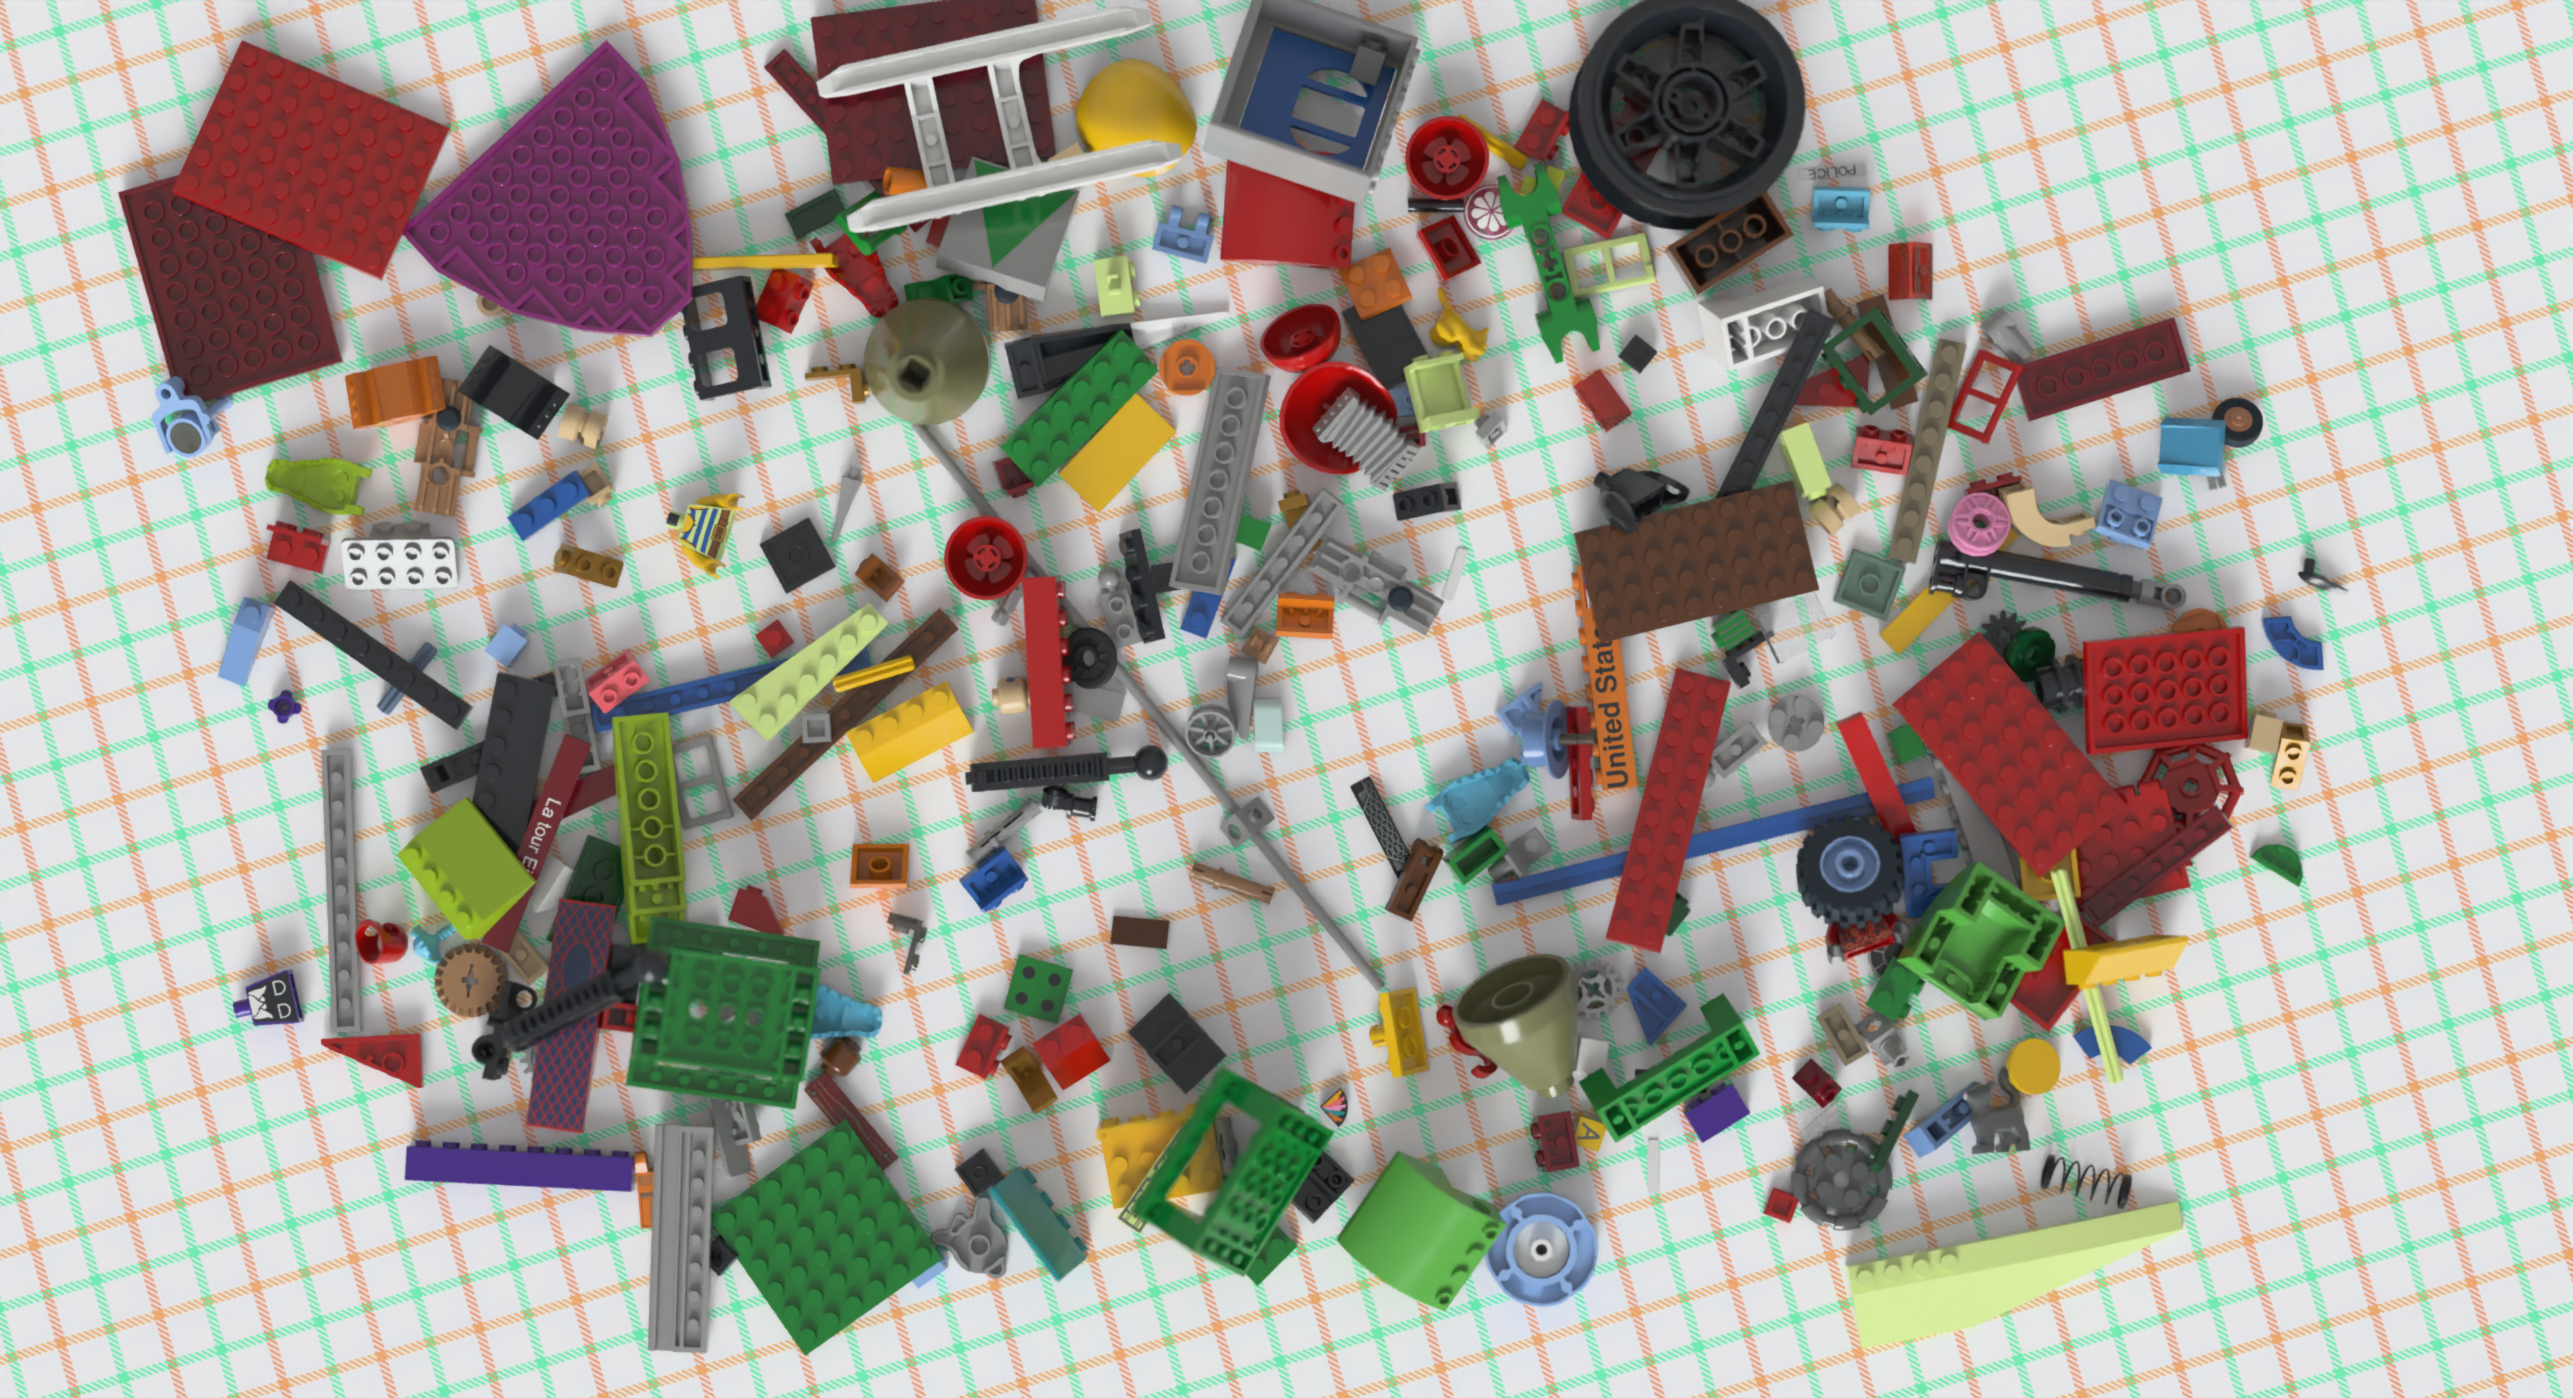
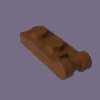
M1420 838L1413 842L1411 854L1384 908L1385 910L1412 922L1443 857L1444 851L1442 848L1435 845L1431 847L1427 845L1425 840ZM1423 856L1427 857L1425 865L1420 863Z

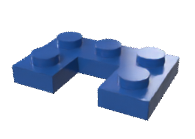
M1955 828L1898 834L1899 845L1904 859L1905 884L1903 891L1907 918L1922 917L1933 900L1948 884L1932 883L1931 861L1959 858Z

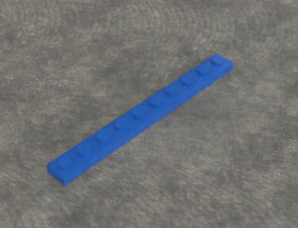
M867 646L837 676L871 667ZM788 659L631 695L607 713H604L597 704L590 705L596 733L612 730V717L666 712L671 716L730 702L734 697Z

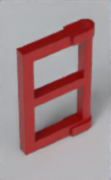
M1979 349L1952 407L1948 428L1974 438L1983 444H1989L1995 427L2024 367L2021 364H2016ZM1984 361L2012 372L2000 398L1972 388ZM1968 395L1996 406L1984 433L1956 422Z

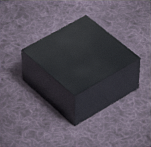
M984 1147L954 1169L975 1198L1005 1176Z

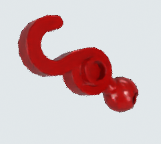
M1449 1005L1441 1006L1436 1012V1020L1441 1026L1448 1027L1451 1030L1449 1040L1452 1047L1462 1054L1480 1057L1485 1066L1478 1064L1471 1070V1074L1480 1079H1485L1492 1075L1498 1066L1464 1040L1453 1019V1007Z

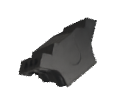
M491 345L488 346L457 390L536 440L541 437L570 395L567 391Z

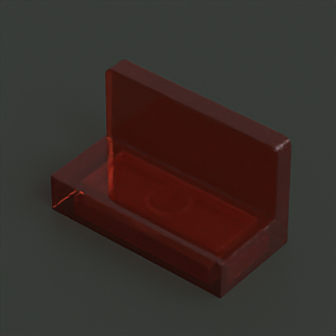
M1922 242L1889 244V300H1933V244Z
M1601 370L1595 371L1572 388L1605 434L1632 414Z

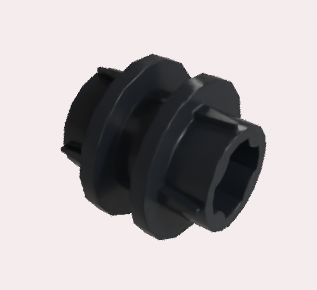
M2068 654L2065 657L2064 666H2061L2056 658H2049L2046 661L2045 667L2036 668L2034 673L2035 692L2038 701L2046 710L2055 708L2060 714L2066 713L2071 701L2077 709H2084L2083 658L2078 659L2075 654Z

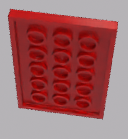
M2233 626L2082 641L2087 754L2095 755L2248 739L2245 627Z

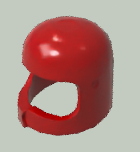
M366 919L357 927L355 944L364 962L369 964H388L397 962L405 956L408 949V937L405 930L398 924L385 923L381 925L377 921ZM368 926H372L377 933L373 936H366L365 930ZM379 936L381 941V950H379L377 944Z

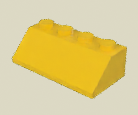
M945 681L845 733L870 779L875 783L974 731L949 682Z
M2151 934L2063 950L2067 984L2079 985V989L2096 988V983L2101 982V985L2118 984L2119 978H2123V981L2140 980L2141 974H2145V977L2162 976V970L2174 968L2188 943V935Z

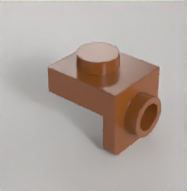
M873 553L860 563L858 570L855 572V575L886 602L905 582L903 578Z

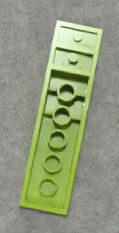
M668 712L612 717L618 824L630 945L647 943L651 916L685 921L684 910H687L684 889L686 874Z

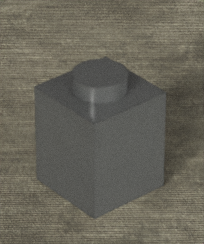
M1374 39L1361 40L1349 74L1350 78L1376 86L1388 51L1387 48L1383 47V43Z

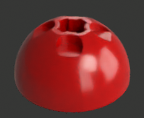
M1441 116L1426 121L1415 130L1407 144L1405 163L1412 182L1420 191L1436 199L1454 200L1470 194L1481 184L1489 166V150L1483 135L1473 124L1458 117Z
M1308 304L1291 309L1268 325L1261 336L1260 348L1269 362L1277 368L1289 373L1302 374L1312 366L1330 361L1336 353L1341 339V324L1338 314L1332 307L1324 304Z
M979 516L965 521L953 531L945 547L944 564L949 579L960 592L974 599L993 600L1009 594L1020 584L1028 565V551L1023 537L1013 525L997 517Z

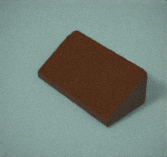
M1113 916L1110 944L1167 949L1169 921Z

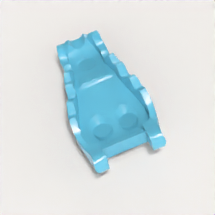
M1511 757L1495 768H1488L1474 775H1467L1453 781L1433 800L1425 804V808L1429 813L1440 809L1455 830V832L1447 837L1452 845L1475 835L1486 827L1494 816L1509 802L1512 796L1529 783L1530 776L1521 762Z
M818 985L811 1039L847 1036L872 1038L879 1033L882 1025V1012L879 1007L858 1002L849 996L834 991L826 985Z

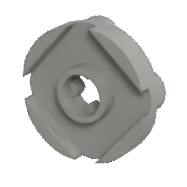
M1788 696L1779 700L1773 706L1768 719V732L1778 746L1788 751H1804L1819 741L1824 732V716L1820 707L1806 696ZM1793 715L1797 719L1802 718L1804 721L1801 724L1802 729L1800 731H1797L1795 728L1790 729L1788 726L1792 722L1790 717Z

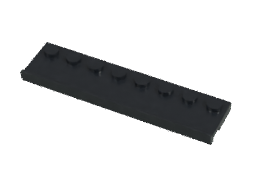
M498 672L472 802L516 856L530 821L556 684Z

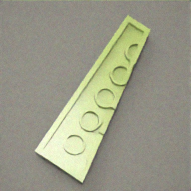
M868 603L734 697L729 704L769 743L889 623Z

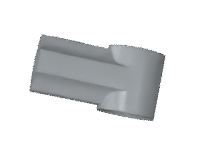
M1999 308L1979 328L1992 344H1997L2011 362L2020 364L2035 350L2016 329L2017 325L2009 314L2002 308Z

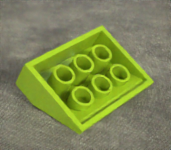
M465 797L418 833L397 854L464 940L482 938L536 883L535 879L469 797Z

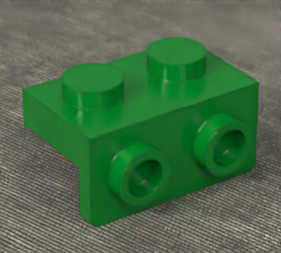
M1893 956L1868 999L1866 1006L1898 1023L1899 1019H1906L1912 1008V1005L1909 1004L1912 996L1920 994L1926 981L1898 962V958Z

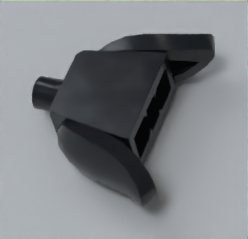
M1624 468L1612 476L1601 471L1594 479V486L1601 489L1598 503L1602 513L1614 528L1625 535L1635 532L1636 523L1643 516L1652 514L1660 509L1662 505L1681 503L1690 494V489L1683 484L1654 471L1636 472L1632 469Z

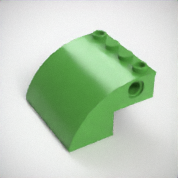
M1975 861L1956 875L1933 900L1913 929L1912 936H1909L1897 961L1984 1021L2001 1018L2024 973L2042 969L2065 925V921L1979 861Z
M1397 1151L1336 1239L1358 1263L1389 1286L1417 1301L1446 1311L1507 1223L1503 1220L1495 1204L1453 1188L1442 1168Z

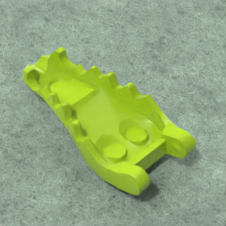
M336 458L297 461L272 459L267 467L265 484L267 489L287 494L325 513L364 516L365 507L356 505L361 476L371 478L373 470L372 468Z

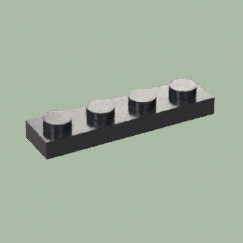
M1141 529L1129 530L1119 534V550L1125 560V576L1131 586V602L1137 612L1139 621L1138 632L1143 638V643L1147 644L1165 639L1166 637Z

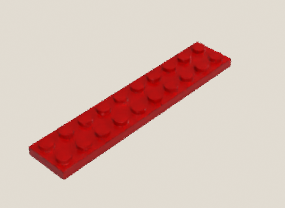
M1676 668L1605 940L1661 954L1731 686L1729 681Z

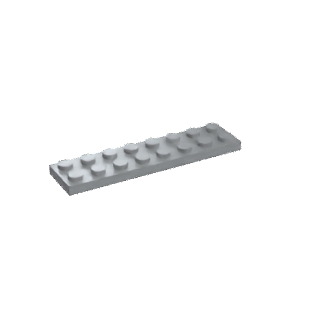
M1216 367L1169 582V586L1173 588L1224 596L1271 378L1268 374Z

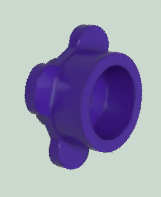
M283 690L280 696L268 702V709L273 711L277 716V721L282 724L287 723L292 715L299 714L302 710L301 704L295 702L292 698L293 694L289 690ZM286 704L287 709L284 710L282 708V705Z

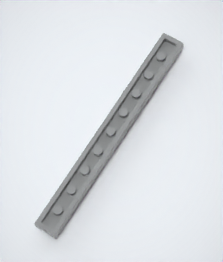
M351 749L321 750L332 1033L362 1031L359 953L355 944L358 914Z

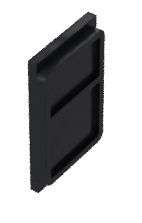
M1354 305L1342 312L1376 379L1387 390L1406 381L1403 368L1412 364L1413 358L1428 355L1402 305L1362 322Z

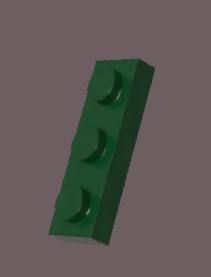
M1909 1089L1903 1096L1900 1094L1897 1096L1891 1108L1895 1113L1891 1120L1887 1119L1880 1130L1879 1134L1883 1135L1879 1145L1874 1144L1868 1155V1159L1871 1160L1868 1166L1869 1170L1878 1174L1884 1169L1919 1094Z

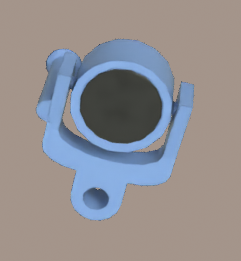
M173 376L161 382L155 390L156 397L161 406L152 414V421L166 454L174 451L183 457H196L211 445L214 436L221 430L214 418L224 409H229L232 401L229 396L218 398L207 409L201 397L196 395L184 396V381L177 376ZM183 409H191L180 414L169 426L166 424L165 417L168 414Z

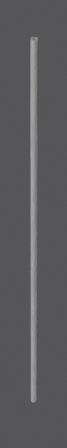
M913 423L911 425L912 429L984 516L1000 518L924 425ZM1028 552L1027 568L1034 577L1048 576ZM1061 598L1062 609H1067L1068 618L1076 628L1090 627L1067 598ZM1117 660L1114 674L1227 811L1233 815L1240 810V807ZM1259 831L1250 837L1251 840L1376 991L1382 988L1385 983Z

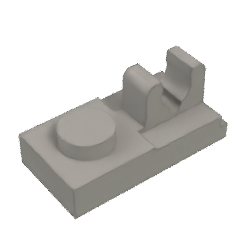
M1496 412L1491 416L1488 414L1485 416L1481 415V418L1474 422L1478 428L1475 433L1487 450L1507 431L1504 420Z

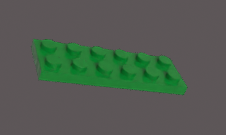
M1119 329L998 446L1033 481V484L1039 487L1137 393L1159 369L1125 332Z

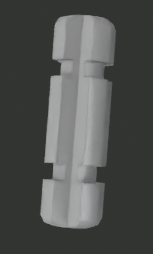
M1022 581L1012 592L1001 598L998 604L1000 608L998 610L995 609L991 616V619L997 624L1005 626L1010 619L1009 613L1014 612L1023 596Z

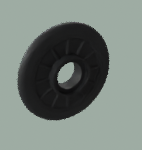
M1084 627L1074 631L1068 636L1070 654L1065 655L1066 665H1071L1072 681L1076 682L1081 688H1099L1112 678L1116 670L1117 651L1115 645L1106 633L1097 628ZM1087 650L1091 651L1095 656L1094 663L1091 666L1086 665L1083 660L1084 653Z

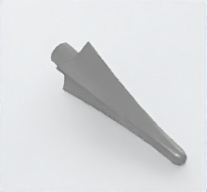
M850 466L848 475L842 476L837 516L831 538L833 542H837L847 513L863 482L858 480L861 469Z

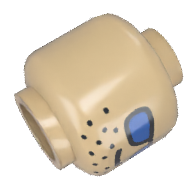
M1021 676L1000 678L997 682V688H992L993 705H999V711L1002 714L1025 713L1028 710V705H1030L1029 683Z

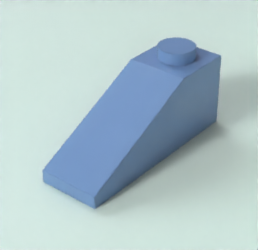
M243 597L231 629L218 677L243 687L246 686L276 608L254 599Z
M1975 1081L1924 1117L1903 1135L1919 1158L1937 1150L1971 1121V1108L1967 1101L1964 1100L1963 1093L1970 1089L1971 1086H1974Z

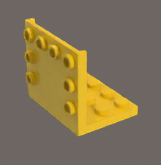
M1196 1102L1186 1104L1184 1110L1174 1111V1109L1159 1111L1157 1115L1146 1116L1142 1114L1129 1117V1120L1120 1121L1119 1117H1114L1100 1122L1101 1125H1098L1095 1131L1097 1141L1102 1143L1113 1209L1125 1207L1179 1127L1188 1120L1195 1109ZM1213 1123L1203 1138L1204 1143L1172 1187L1166 1199L1219 1190L1224 1180L1219 1153L1216 1151L1215 1146L1217 1142Z

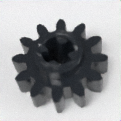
M2002 610L1999 613V619L1995 615L1990 614L1989 621L1991 624L1983 623L1981 627L1987 631L1986 634H1982L1998 654L2002 653L2005 661V653L2010 641L2021 631V627L2026 624V621L2023 620L2017 623L2015 621L2017 613L2015 612L2009 618H2006V612ZM2001 628H2005V632L2011 634V638L2006 639L2007 643H2004L2002 638H1998V633L2002 632Z

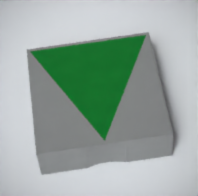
M972 157L964 180L1009 171L1010 168ZM1070 188L1047 193L1040 197L1038 195L1021 201L1015 200L969 210L957 215L951 214L937 253L936 268L973 280L991 282L1007 291L1044 302L1056 268L1057 255L1062 243L1066 239L1078 205L1080 191Z

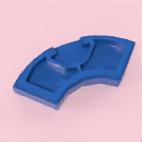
M2291 616L2261 618L2268 642L2283 659L2300 668L2324 670L2322 642L2311 641L2300 635L2294 627Z
M2109 1025L2117 1055L2127 1064H2132L2152 1049L2150 1044L2137 1033L2123 1027ZM2093 1026L2083 1029L2072 1036L2089 1059L2101 1054Z

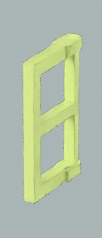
M1645 233L1562 250L1569 285L1574 299L1656 282V275L1654 274ZM1639 243L1645 276L1616 281L1609 248ZM1602 250L1609 283L1579 289L1573 256Z

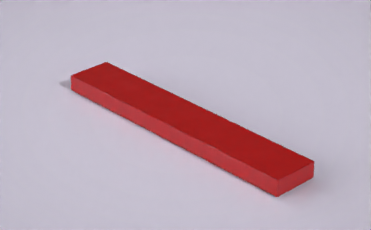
M1859 711L1835 723L1878 817L1884 826L1885 832L1890 831L1895 837V844H1899L1898 834L1914 833L1917 831L1862 711Z

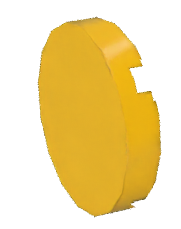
M2039 1038L2025 1039L2016 1043L2009 1051L2006 1059V1069H2008L2010 1083L2018 1091L2027 1095L2043 1094L2051 1090L2057 1083L2061 1072L2060 1059L2056 1050L2048 1042Z

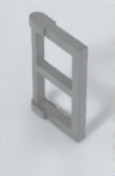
M712 734L672 745L673 754L706 745L713 771L712 775L681 783L673 756L678 806L685 830L722 819H730L734 816L714 748ZM715 781L723 810L691 819L683 790Z

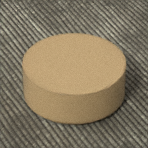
M478 295L477 307L484 315L494 317L504 311V308Z

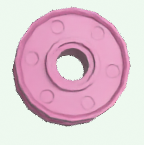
M1972 493L1963 497L1956 504L1948 521V534L1953 544L1961 552L1971 556H1986L1995 552L2006 539L2011 527L2010 514L2005 504L1997 497L1987 493ZM1973 521H1981L1982 523H1984L1985 528H1977L1974 525Z

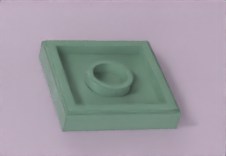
M1853 548L1833 602L1886 621L1906 568Z

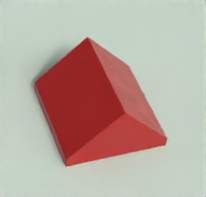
M1454 215L1425 227L1416 233L1417 240L1443 285L1482 263Z

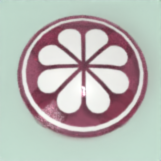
M1497 184L1482 185L1469 194L1464 204L1463 215L1467 228L1473 234L1482 239L1497 240L1506 237L1513 231V229L1508 230L1500 207V194Z

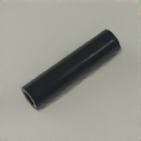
M1408 198V213H1464V198L1454 200Z

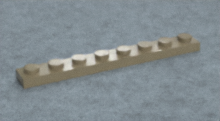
M1941 338L1938 340L1888 554L1890 559L1912 564L1917 562L1967 344Z

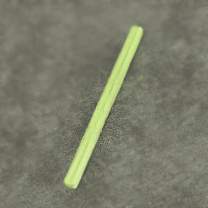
M2065 868L2055 869L2051 871V876L2071 948L2085 947L2087 943L2067 871ZM2096 983V988L2083 989L2108 1081L2111 1084L2119 1083L2124 1080L2099 986Z

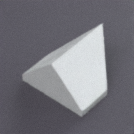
M550 852L547 855L532 893L534 913L558 908L559 898H563L574 871L573 867Z

